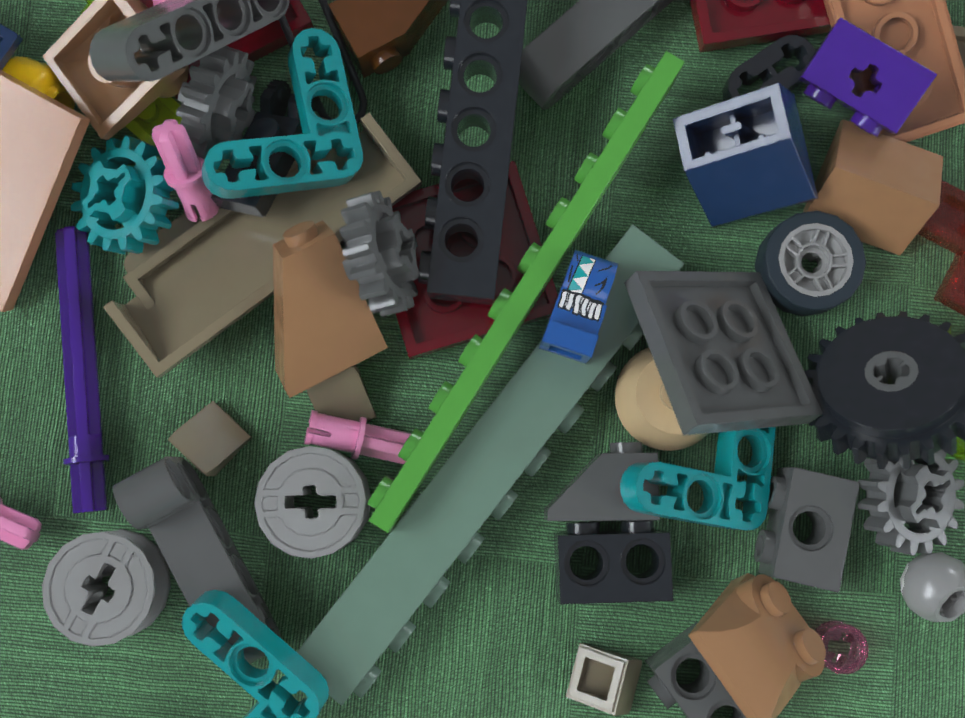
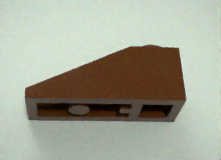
M336 0L328 5L349 53L363 78L374 72L376 74H384L396 68L401 63L403 57L409 55L448 0Z

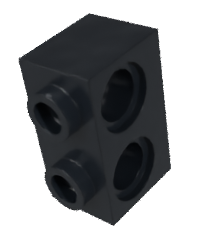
M654 520L621 521V531L600 532L599 522L566 523L567 533H554L556 599L560 604L673 601L670 532L654 530ZM644 544L651 552V565L644 573L631 574L626 566L627 553L632 547ZM591 546L598 555L596 569L586 576L575 575L570 568L572 553L579 547Z

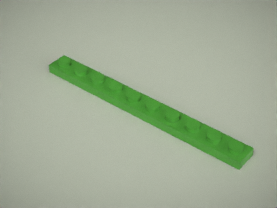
M666 51L656 68L646 64L630 90V93L637 96L628 112L619 107L612 116L602 134L609 142L600 156L590 152L574 178V181L581 184L572 200L569 201L561 197L545 224L553 230L542 247L533 242L517 267V271L524 274L514 292L504 288L492 305L487 316L495 320L484 339L477 334L472 337L458 360L460 364L465 366L462 374L455 385L445 381L430 403L428 409L436 415L425 432L415 428L403 445L398 457L405 460V464L394 480L385 476L369 499L368 505L373 507L375 511L368 521L378 528L389 533L396 526L674 85L685 63L683 60Z

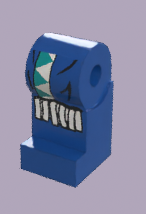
M578 250L574 251L539 349L585 364L592 358L607 308L605 304L616 275L618 263Z

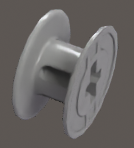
M306 446L287 451L270 463L258 482L254 506L259 527L271 544L288 555L313 559L333 554L359 536L369 519L371 506L368 505V501L371 498L367 477L355 461L336 450ZM316 486L317 495H335L337 502L336 507L319 508L318 517H315L311 507H295L294 497L295 495H312L311 487Z
M124 529L82 534L63 545L49 562L42 583L43 607L53 627L70 641L91 647L115 644L125 637L133 636L152 625L163 611L171 589L169 566L159 547L143 534ZM112 575L108 586L115 591L114 595L104 597L108 591V586L102 582V578Z

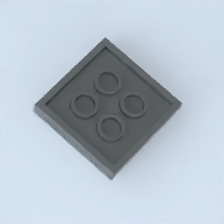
M636 271L624 283L683 436L809 424L823 415L760 272Z

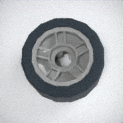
M821 211L796 213L778 224L760 244L755 261V271L760 272L774 305L783 312L798 316L822 314L850 299L862 283L866 267L863 243L854 229L836 215ZM802 257L810 262L814 260L817 262L818 266L813 269L812 273L807 272L802 267Z

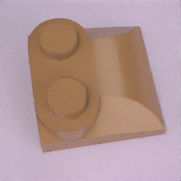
M94 0L42 56L85 117L91 119L90 124L101 139L109 140L158 97L170 98L177 95L183 81L187 82L188 65L159 80L145 82L108 81L101 77L94 69L89 55L90 43L94 35L105 27L148 9L140 0Z
M746 573L732 580L688 634L746 718H777L801 683L820 675L824 669L826 649L821 637L808 626L797 611L785 587L764 574L754 576Z

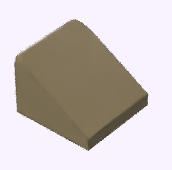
M356 365L306 390L315 411H318V413L358 422L360 417L367 418V421L377 418L362 375Z
M212 401L179 427L168 440L205 476H216L251 440L252 436L215 401Z
M579 643L566 697L614 716L629 714L642 668V660L585 643Z

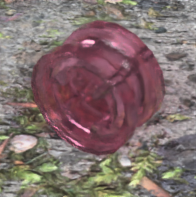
M832 620L822 623L815 629L826 649L824 667L837 674L848 675L857 672L864 666L868 657V644L865 636L859 629L841 621ZM843 632L846 634L843 641L850 644V651L848 655L844 653L839 654L837 660L832 661L831 659L836 654L828 650V643L830 639L838 641Z

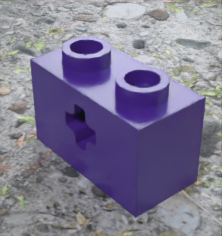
M840 17L799 80L808 85L803 92L804 95L830 110L835 102L854 112L849 120L852 124L878 137L882 129L888 133L897 134L938 74ZM868 68L873 72L869 81L875 85L873 92L867 90L856 96L851 92L855 82L849 78L850 73L858 74Z

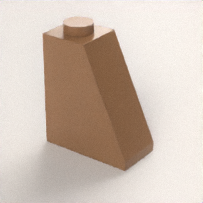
M323 220L316 224L314 221H304L296 224L283 233L284 239L273 244L275 371L289 398L388 348L366 299L361 300L359 297L360 286L356 280L349 281L342 263L345 257L336 234Z

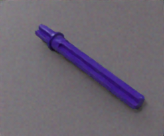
M68 226L56 231L55 243L69 458L63 459V464L70 466L73 514L107 510L104 462H109L110 457L109 455H103L89 243L87 242L88 232L80 231L75 226Z

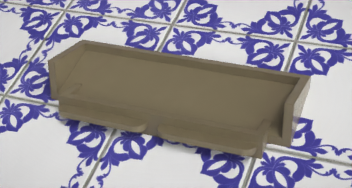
M370 113L361 118L363 131L359 133L363 151V162L359 171L347 184L337 187L278 193L266 217L219 208L213 218L202 222L195 207L194 210L198 216L197 222L188 220L185 213H183L171 222L172 227L170 229L163 228L157 232L159 237L157 245L143 243V253L136 254L130 252L124 259V268L128 274L122 278L135 293L136 297L125 305L110 301L103 308L156 378L163 377L274 294L273 244L284 239L283 233L286 230L304 221H314L316 224L323 220L336 234L341 245L344 241L340 234V227L346 226L341 215V209L348 208L347 199L370 192L381 191L383 198L389 197L392 206H394L422 185L420 178ZM332 148L326 158L311 161L310 174H313L312 170L316 164L323 161H334L337 165V170H341L347 162V157H339L336 150ZM296 160L293 162L286 178L295 176L298 173Z

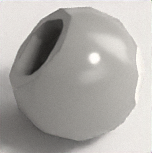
M937 552L929 555L921 554L907 563L900 578L902 597L911 611L931 622L954 621L965 612V564L962 561L943 552Z

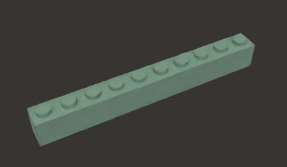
M631 225L605 259L618 263V267L605 304L607 308L592 358L585 364L539 349V343L297 651L299 655L322 674L329 687V696L341 706L352 692L359 698L365 695L382 672V670L374 665L387 647L395 653L399 651L417 627L409 619L423 602L431 609L451 583L443 576L456 558L463 564H466L485 539L477 532L489 515H492L498 521L518 496L516 492L510 489L523 472L531 477L535 475L551 454V451L544 444L556 429L560 430L563 434L569 431L585 410L577 403L589 386L598 392L617 369V366L610 359L620 346L624 345L631 350L644 334L624 283L636 271H679L685 263L635 225Z

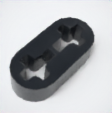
M787 35L778 39L739 65L730 74L722 90L723 101L741 96L738 93V89L742 83L748 86L760 78L763 84L759 89L780 83L789 91L793 90L802 83L799 78L816 53L812 44L807 39L798 35ZM783 56L787 59L795 56L799 60V64L795 68L789 66L778 74L774 70Z

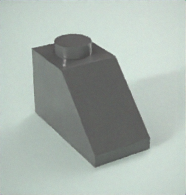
M642 442L610 443V453L595 455L544 508V519L547 521L660 520L658 516L637 513L629 509L620 494V481L625 470L634 463L658 462V453H643ZM644 480L643 491H647L651 495H659V485L651 484L648 480Z

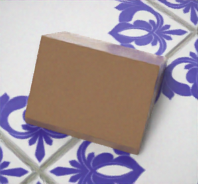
M843 119L839 123L815 181L818 199L808 201L803 212L821 211L836 215L854 229L862 243L901 256L940 206L943 156L882 133L875 137Z

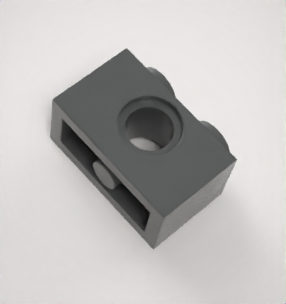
M796 467L778 468L777 476H772L770 482L768 502L770 513L767 529H762L759 532L755 544V561L760 562L758 573L839 593L860 482ZM804 512L811 520L812 530L809 537L800 542L793 533V522L800 513Z

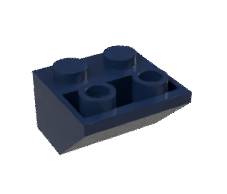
M780 83L673 118L684 172L712 227L722 226L818 199L795 95Z

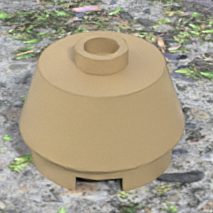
M649 347L638 352L625 364L616 382L615 406L622 425L632 437L650 448L675 451L698 443L708 434L683 436Z

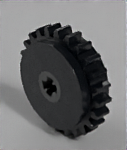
M901 311L898 316L886 317L881 312L877 313L875 319L867 321L860 317L856 318L855 325L848 329L840 326L835 328L836 338L833 341L826 339L819 341L821 355H808L809 370H804L823 412V415L810 422L809 426L816 427L817 438L821 442L831 439L835 454L839 455L850 449L853 452V459L856 464L860 465L868 457L876 460L878 469H885L888 461H899L903 469H910L911 460L922 458L928 465L934 464V453L941 449L950 455L957 453L956 437L965 440V333L953 337L951 335V323L946 321L937 326L930 323V315L924 314L917 319L908 317L905 311Z

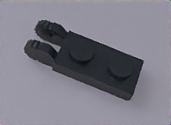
M273 79V81L267 84V89H264L260 96V112H256L242 140L303 134L295 95L291 94L290 84H287V81ZM318 96L311 99L313 112L316 111L318 106ZM286 152L273 153L269 156L271 170L276 175L286 177L295 159ZM253 155L254 158L250 167L232 168L229 162L224 172L228 182H235L238 173L248 169H256L255 179L260 180L257 173L258 156ZM212 194L211 198L219 208L266 217L277 194L235 199L221 198Z

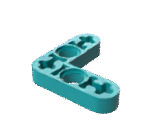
M314 28L303 30L295 37L288 53V68L303 134L225 141L216 144L208 151L202 166V180L205 187L212 194L221 198L235 199L337 187L347 184L359 171L363 162L362 146L341 52L336 40L329 33ZM307 47L313 48L316 56L324 57L318 69L320 80L313 83L312 81L316 75L314 62L310 57H303ZM316 96L329 97L336 103L339 116L332 120L318 117L311 107V99ZM332 148L336 150L339 157H347V162L341 170H337V165L334 161L318 162L312 170L313 174H310L311 161L326 158ZM276 152L290 154L298 164V173L289 178L276 175L269 165V156ZM253 155L258 156L257 173L260 180L255 179L256 169L240 171L235 182H228L225 173L215 172V170L219 169L222 159H229L232 168L250 167L254 158Z
M776 427L719 432L714 473L663 462L634 463L622 475L620 481L622 499L629 509L637 513L723 529L754 530L761 526L768 511ZM743 437L747 438L752 447V458L746 466L740 461L737 450L738 444ZM747 475V483L746 481H737V476ZM644 480H648L651 484L668 486L667 495H651L649 492L643 491ZM693 482H697L701 486L704 498L702 506L696 512L689 507L687 502V491ZM736 498L738 501L743 502V511L736 509Z
M210 590L199 596L186 609L182 617V628L188 640L258 701L243 718H317L329 697V687L326 679L238 600L225 591ZM210 613L216 615L220 620L215 627L206 621ZM237 632L240 637L232 646L228 640ZM255 647L263 651L268 658L269 668L258 669L250 665L245 659L244 648ZM280 670L285 676H282L276 684L273 678ZM300 690L304 692L308 698H304L299 702L292 696V694H295Z

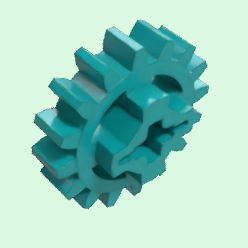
M124 136L123 141L111 137L106 141V150L97 147L91 149V156L93 158L91 165L79 164L78 168L84 175V179L82 182L72 183L71 189L80 193V200L71 205V211L83 214L76 227L80 231L89 233L87 240L89 244L103 247L105 251L125 255L126 251L140 254L143 253V242L152 245L159 243V237L156 232L159 227L166 229L172 227V223L166 217L168 209H178L179 203L170 199V192L175 189L168 186L164 179L166 167L156 146L130 136ZM136 163L134 167L128 166V164ZM116 224H121L124 227L121 229H116L114 226Z

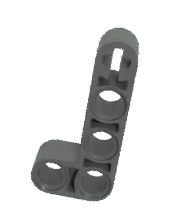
M166 0L97 32L90 43L89 55L91 63L96 72L108 81L145 82L159 80L280 19L288 9L289 0Z
M579 0L522 50L519 85L542 110H547L641 30L673 0Z
M166 456L113 486L114 498L126 520L135 529L149 528L189 606L206 591H225L282 639L271 612L194 468L185 458ZM212 613L206 619L213 627L220 621ZM235 632L228 642L233 646L240 635ZM244 648V656L249 664L266 656L258 648Z

